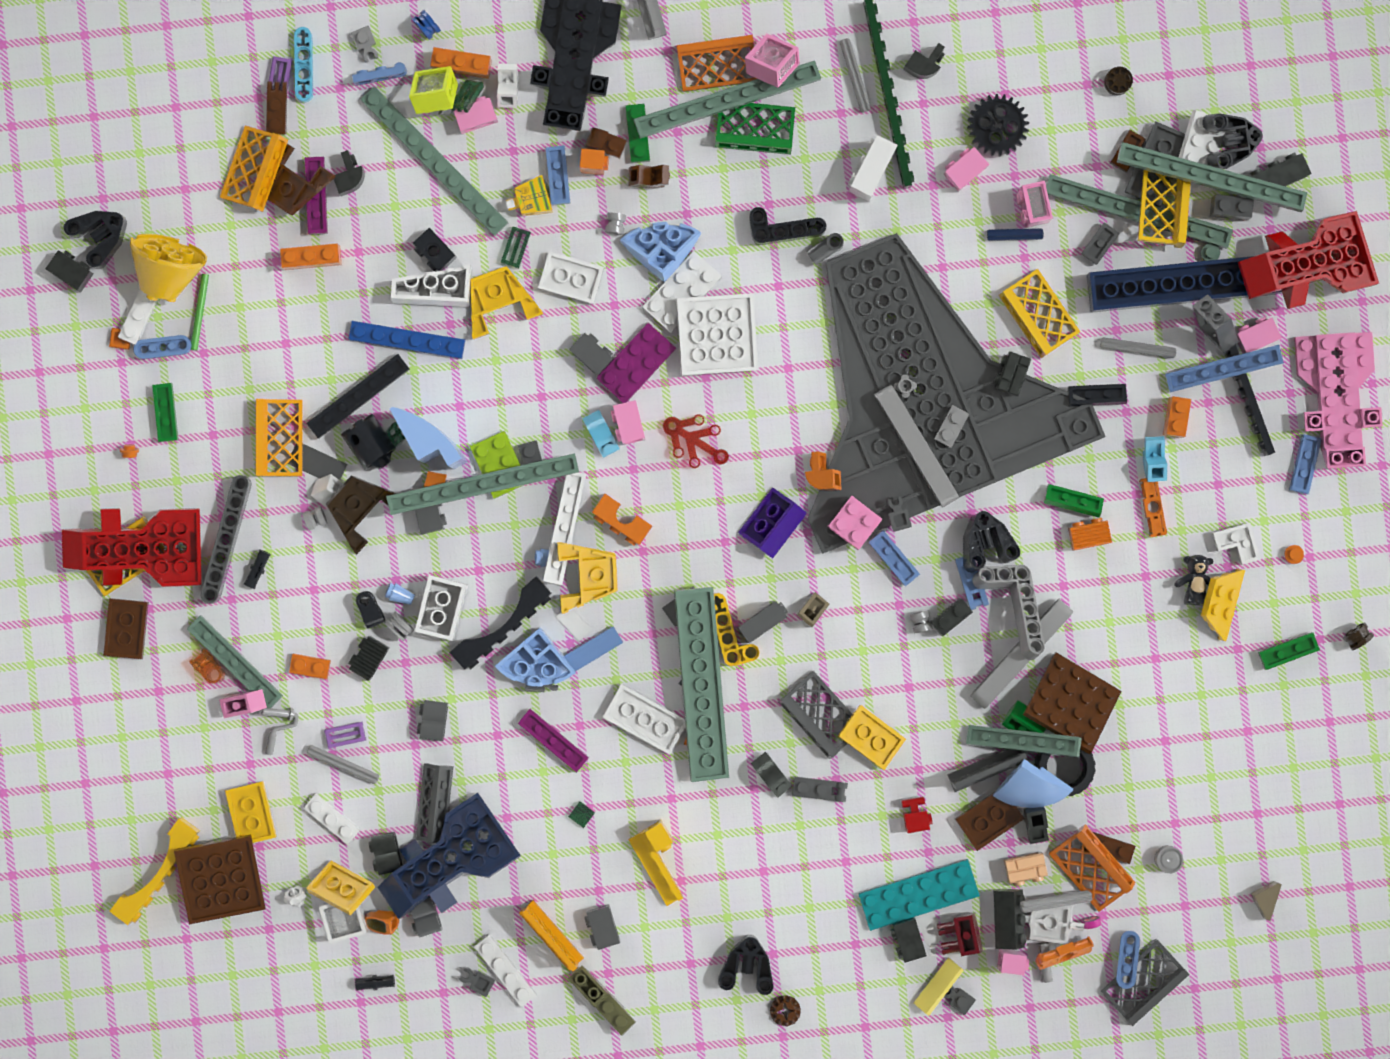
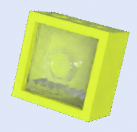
M451 66L415 71L409 98L416 114L453 109L458 82Z

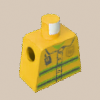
M542 175L515 187L516 197L506 200L508 210L520 208L522 216L553 213Z

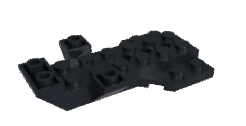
M545 0L540 32L555 51L553 69L533 65L530 85L549 90L543 120L544 126L581 131L587 98L606 97L609 77L592 75L593 61L602 52L616 44L622 5L603 2V0ZM580 13H583L586 19H582V21L579 22L576 16ZM580 32L583 37L575 40L573 34ZM577 51L580 56L572 59L570 53Z

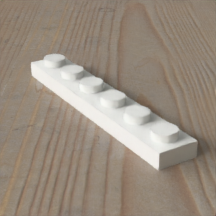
M575 473L565 477L542 582L562 586L567 560H558L557 542L567 544L572 542L586 474Z

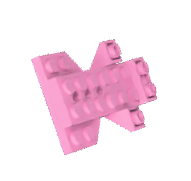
M1372 332L1294 337L1297 376L1312 387L1317 393L1318 411L1304 412L1305 432L1320 431V438H1322L1321 451L1327 469L1366 466L1362 428L1383 426L1381 407L1360 409L1359 388L1375 370ZM1334 348L1336 351H1339L1337 358L1331 354L1332 351H1335ZM1336 368L1341 372V374L1338 375L1339 377H1337L1336 374H1333V370H1336ZM1337 386L1342 390L1340 397H1338L1337 393H1334Z

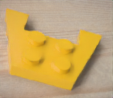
M507 266L471 279L473 340L489 334L483 317L484 314L521 302L527 320L544 315Z
M557 542L558 560L578 559L580 592L560 595V610L562 614L569 612L568 610L584 606L586 602L598 600L618 591L615 553Z

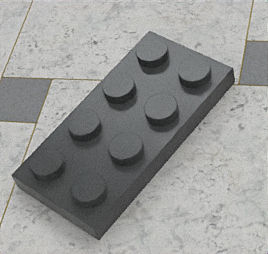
M1155 121L1144 148L1179 157L1185 134ZM1135 167L1125 189V193L1141 199L1143 169ZM1148 172V179L1152 183L1160 179L1156 173ZM1169 176L1165 177L1169 184H1171L1173 178ZM1162 181L1155 185L1161 194L1168 190ZM1152 189L1146 192V196L1151 202L1158 197ZM1161 199L1156 201L1153 205L1161 207Z

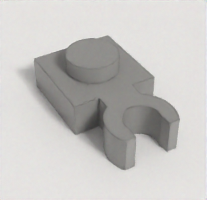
M365 26L351 32L358 51L364 50L363 58L365 61L369 62L367 57L369 53H373L377 59L378 53L371 47L376 45L370 27Z

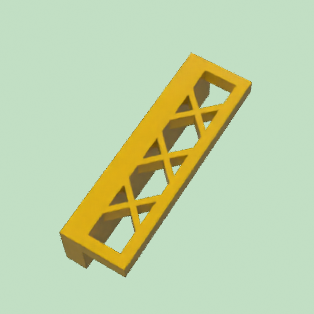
M645 830L629 838L630 844L666 906L677 900H682L683 894L658 852L656 853L645 835Z

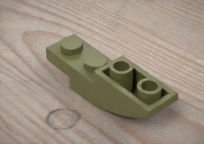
M583 965L568 978L621 1036L636 1023L624 1009V1006Z

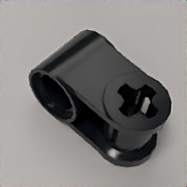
M363 591L358 594L356 604L367 629L385 622L384 614L373 593ZM363 595L370 598L368 605L361 602Z

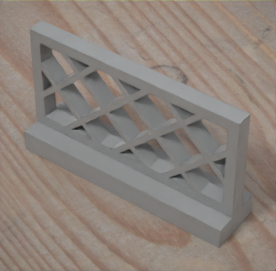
M637 0L648 40L666 36L667 33L658 1Z

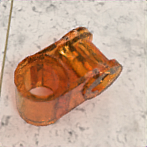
M205 648L201 650L202 652L195 659L189 660L194 669L207 682L217 684L224 680V670ZM213 670H217L219 673L217 680L211 678Z

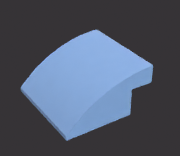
M395 407L390 408L393 417L418 461L427 463L442 455L446 464L453 469L468 462L456 444L437 427L413 413Z

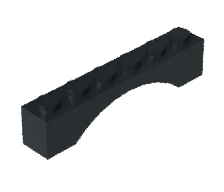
M536 576L521 589L516 610L501 628L485 637L465 639L449 653L464 670L468 667L471 670L479 663L477 660L482 655L486 657L494 650L492 646L496 642L501 644L508 638L506 634L511 629L516 631L522 625L521 620L525 617L528 619L537 612L535 610L540 604L544 606L551 600L549 596L552 592Z

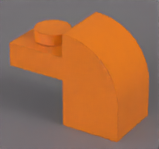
M819 451L811 452L810 467L812 471L805 472L808 483L814 488L825 491L841 490V471L827 469L826 453Z

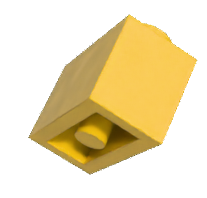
M662 820L645 829L644 833L656 853L658 851L663 853L671 848L673 838Z

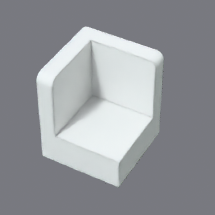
M329 474L315 481L311 496L326 506L329 499L344 483L332 474Z

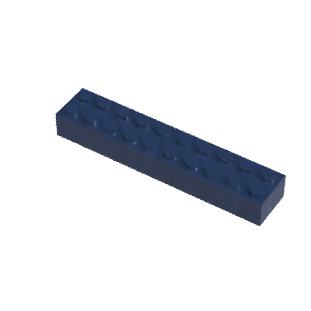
M1254 256L1089 272L1087 274L1090 313L1194 303L1201 300L1207 294L1214 301L1248 297L1238 262ZM1283 290L1272 292L1267 295L1282 294Z

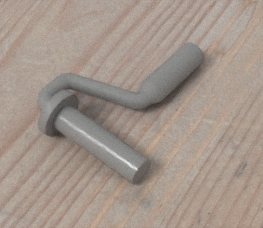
M289 708V710L262 709V715L285 717L288 721L293 719V723L274 727L271 730L265 754L273 755L276 731L297 726L299 716L294 712L293 708Z

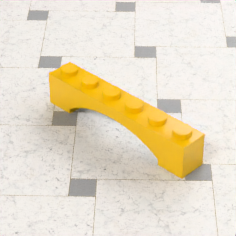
M183 817L179 818L167 833L170 836L169 848L157 874L138 892L129 896L125 894L120 896L109 912L126 925L132 922L136 923L142 915L140 913L142 908H147L153 901L151 896L154 892H159L164 886L163 880L165 877H170L176 870L174 866L176 864L174 849L189 847V845L193 846L199 839L198 833L200 830Z

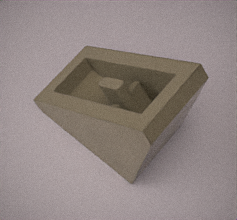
M815 592L796 615L810 627H813L830 604Z
M1276 881L1251 893L1262 917L1268 921H1271L1282 884Z

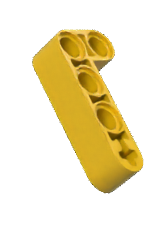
M715 593L714 600L715 596L723 599V602L720 603L721 609L726 608V612L722 611L716 614L717 635L725 663L729 666H736L756 660L760 654L758 647L754 644L738 646L726 598L723 594ZM719 615L727 616L728 622L726 625L721 626L717 623ZM725 633L733 636V641L730 644L722 642V636ZM748 647L756 649V655L753 658H749L745 654ZM730 652H735L738 655V659L734 663L727 660V654Z

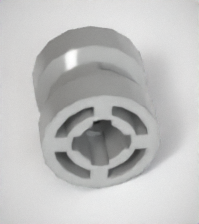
M608 212L607 220L609 222L605 227V232L624 235L622 223L626 221V215Z
M321 506L315 508L312 512L306 511L302 513L309 531L315 529L318 525L323 526L327 524V519Z
M928 610L910 615V619L914 623V634L933 629L932 624L928 620Z

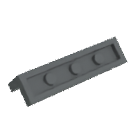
M424 763L416 840L429 843L440 841L445 815L449 812L454 766ZM430 768H431V769H434V774H433V778H432V779H431L430 776H429V775H430ZM429 788L432 791L430 798L427 795ZM427 807H428V809H429V816H428V817H427L426 814H425ZM425 826L427 828V837H423Z

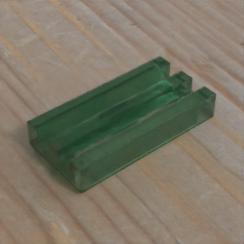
M465 80L455 96L451 111L457 109L458 112L464 110L465 113H468L484 88L483 82Z
M512 227L501 260L502 264L517 269L520 268L531 232ZM515 232H519L510 261L506 259ZM525 234L526 236H525V239H524V242H523V245H522V248H521V251H520V254H519L517 263H514V259H515V256H516V253H517V250H518V247H519V244H520L522 235Z
M397 422L392 423L385 431L395 447L400 446L406 440L405 436L401 434L402 431L398 428Z

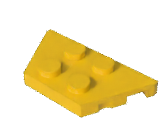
M1235 569V572H1227L1221 576L1210 578L1201 617L1208 623L1212 631H1216L1219 640L1227 641L1245 570Z

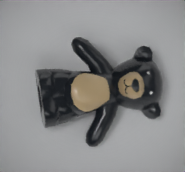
M1203 555L1185 556L1183 561L1187 564L1190 573L1178 579L1174 586L1177 588L1188 583L1184 604L1203 606L1206 597V584L1209 586L1210 577L1205 575L1209 565L1213 564L1214 561L1212 558H1207Z

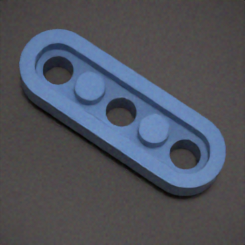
M184 335L151 338L137 341L133 350L135 355L141 359L169 357L189 353L192 343ZM181 342H185L186 344L185 348L181 349L179 346ZM162 344L167 346L165 351H162L160 348ZM144 346L148 348L146 353H142V347Z
M1134 931L1124 932L1120 940L1116 980L1123 989H1130L1136 983L1140 937ZM1129 937L1134 939V943L1131 945L1127 943ZM1126 957L1132 958L1130 964L1125 963ZM1124 976L1130 977V981L1128 983L1123 982Z

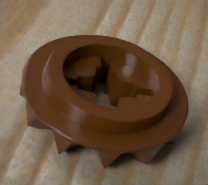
M783 995L772 1002L770 1015L779 1026L788 1027L795 1024L800 1018L801 1008L795 998ZM784 1003L787 1009L794 1010L788 1013L787 1019H785L783 1013H780V1010H783Z

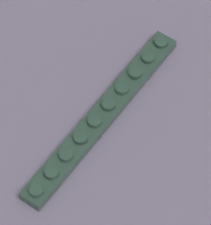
M814 60L797 66L778 88L756 79L636 118L634 123L641 139L820 81L821 76Z
M375 86L361 98V101L494 236L508 224V221Z
M1122 142L1120 145L1117 163L1297 212L1304 210L1307 192Z
M1049 175L1046 184L1048 195L1139 222L1140 201L1055 175ZM1155 206L1159 212L1164 210L1163 208ZM1150 207L1145 210V215L1149 220L1156 216V213ZM1170 210L1162 214L1168 223L1174 219V215ZM1188 216L1186 237L1217 245L1224 249L1228 248L1233 229ZM1159 217L1152 222L1159 229L1166 226Z
M574 453L386 497L390 515H395L579 473Z

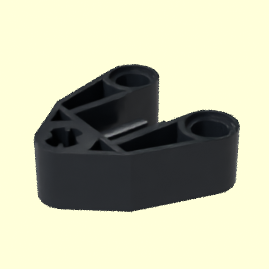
M1217 113L1206 115L1202 122L1203 128L1209 132L1236 129V133L1225 134L1222 141L1225 142V146L1238 144V148L1211 153L1207 158L1208 166L1219 169H1227L1249 157L1263 138L1262 131L1246 118Z
M93 211L69 219L64 224V231L67 235L73 238H80L104 222L102 226L90 233L96 243L112 233L86 256L87 264L95 269L104 268L122 245L127 220L120 213ZM115 218H117V219L120 220V221H118V222H120V224H119L118 226L115 225V224H113V223H115V222H114V219H115ZM77 224L78 231L71 233V226ZM100 255V262L93 264V257Z
M981 511L970 518L963 535V566L970 573L976 572L985 566L986 558L983 550L995 548L999 560L1003 563H1010L1018 559L1021 553L1019 546L1006 526L986 511ZM1007 549L1011 551V557L1007 555ZM972 558L977 561V567L972 564Z
M747 935L730 950L718 976V984L723 990H731L735 986L740 954L743 955L741 973L753 974L755 956H758L756 987L760 994L768 995L774 988L768 954L754 935ZM748 940H753V944L756 945L755 947L752 946V949H748V945H745V943H749ZM724 976L732 978V982L729 985H724L721 982ZM762 981L770 983V987L766 990L761 989L759 985Z

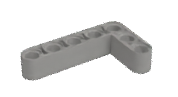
M1025 565L983 567L972 578L974 586L978 589L1010 588L1021 652L1027 660H1034L1044 651L1045 644L1030 569Z

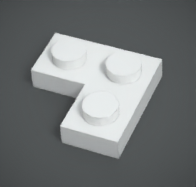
M1251 523L1212 533L1217 552L1236 547L1241 565L1261 560Z

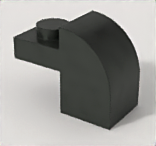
M938 43L929 58L915 50L903 70L919 79L933 77L941 68L935 62L940 63L943 59L945 46Z
M348 150L341 152L347 171L336 174L334 178L340 196L358 190L363 184L365 177L364 168L362 166L355 168V165H358L355 155H351Z
M764 752L751 763L777 797H780L793 786L767 752Z
M1024 808L1023 814L1029 843L1049 841L1047 832L1049 827L1045 808Z

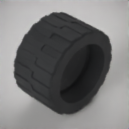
M1080 749L1079 756L1083 764L1082 772L1075 782L1067 784L1073 788V791L1068 796L1082 793L1093 781L1096 763L1092 753L1089 755ZM1038 753L1035 757L1034 766L1038 769L1043 767L1047 770V762L1051 754Z

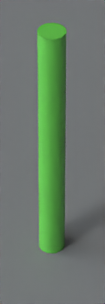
M201 274L191 338V350H198L209 280L208 274Z

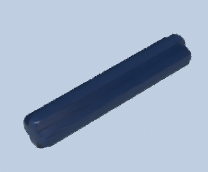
M1042 228L987 230L988 241L1042 240L1044 237Z

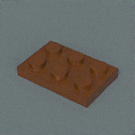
M109 598L103 656L143 659L149 602Z
M994 792L955 818L976 851L1025 819L1016 806L997 799L993 796Z

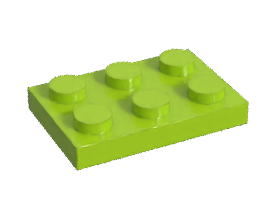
M505 431L470 446L482 474L521 466ZM522 486L491 492L493 499Z

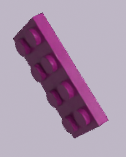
M648 322L596 379L622 403H626L676 350V347Z

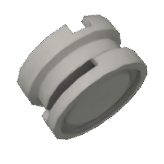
M396 611L392 614L391 619H387L384 622L402 641L407 638L406 635L414 631L413 627Z
M1169 845L1160 847L1154 857L1156 866L1163 872L1170 874L1179 871L1184 860L1182 853Z

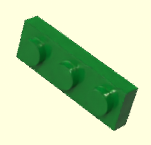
M645 104L625 105L631 163L650 162L648 136L640 139L634 123V119L646 115Z
M173 383L152 385L158 442L178 441Z
M1048 484L1044 499V504L1098 518L1101 516L1104 498Z
M1314 632L1262 650L1258 654L1264 670H1268L1320 651Z

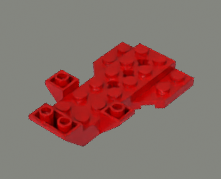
M1357 211L1321 220L1311 242L1298 245L1283 231L1266 235L1265 238L1269 252L1238 262L1249 299L1283 290L1282 294L1287 309L1306 304L1309 283L1324 280L1343 294L1379 284Z
M120 508L100 509L101 529H61L63 568L102 570L103 585H122L123 569L143 568L162 587L202 585L199 508L160 509L142 528H121ZM179 542H182L183 545H186V548H183V551H179L178 548H175V546L178 545ZM159 543H163L166 546V549L163 548L162 552H159V549L156 548V546H159ZM139 544H143L147 549H144V552H140L136 547Z

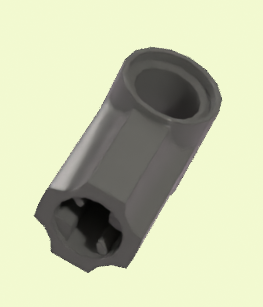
M832 233L809 249L807 253L814 264L817 265L835 252L840 251L843 248L844 239L840 234ZM832 238H838L841 241L838 247L830 245L829 242Z

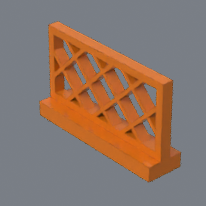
M753 35L676 45L683 91L756 80L757 78L755 77L746 79L740 74L746 64L742 66L739 72L729 66L735 57L745 63V60L737 54L742 48L750 47V51L754 48ZM731 49H738V50H737V52L735 53V52H733ZM724 50L734 54L728 64L719 58ZM720 51L717 56L714 53H712ZM704 53H710L715 57L709 67L700 61ZM695 54H701L698 58L694 56ZM690 55L696 60L690 69L683 65L682 56ZM717 59L726 65L720 75L711 69V66ZM697 62L707 68L701 77L691 71ZM727 67L736 73L732 81H726L721 77ZM684 68L688 71L686 75H684ZM708 70L718 76L714 83L708 84L702 79ZM689 73L699 79L694 86L686 87L685 78ZM738 75L742 78L740 80H735L738 77ZM719 78L724 81L716 83L719 80ZM700 81H702V82L704 83V85H698V84H699Z
M1086 824L1049 852V855L1080 891L1088 890L1092 893V901L1090 902L1098 912L1123 894L1130 892L1136 883ZM1078 838L1082 843V849L1071 848L1072 841ZM1060 850L1068 851V860L1060 859L1056 853ZM1071 852L1082 853L1081 862L1071 860ZM1084 855H1092L1095 858V863L1084 862ZM1070 864L1081 866L1080 874L1072 873ZM1084 867L1094 868V876L1083 875ZM1097 869H1104L1107 872V878L1097 877ZM1083 879L1093 880V889L1085 888ZM1096 881L1106 882V891L1097 890ZM1110 883L1117 884L1121 890L1117 893L1110 892ZM1095 894L1106 895L1105 902L1100 905L1095 899Z

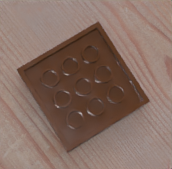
M1055 652L1023 715L1056 735L1082 738L1080 749L1090 755L1122 691Z
M251 834L174 849L189 925L266 910Z

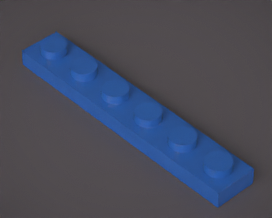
M357 321L351 322L349 340L459 359H463L466 341L465 339Z

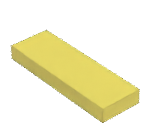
M948 957L914 1001V1004L929 1016L964 969Z

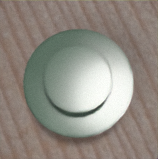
M1206 244L1201 250V257L1204 261L1218 260L1220 249L1217 245Z

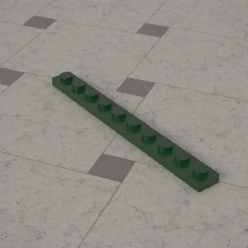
M864 0L863 6L893 143L898 145L895 154L903 189L911 188L912 182L915 181L913 171H909L908 164H910L909 153H905L904 149L906 137L904 133L901 134L900 126H902L901 115H897L896 112L898 100L896 96L893 97L892 89H894L893 78H889L888 75L890 63L884 56L886 45L885 41H881L880 37L882 26L881 22H877L876 19L878 8L877 4L873 3V0Z

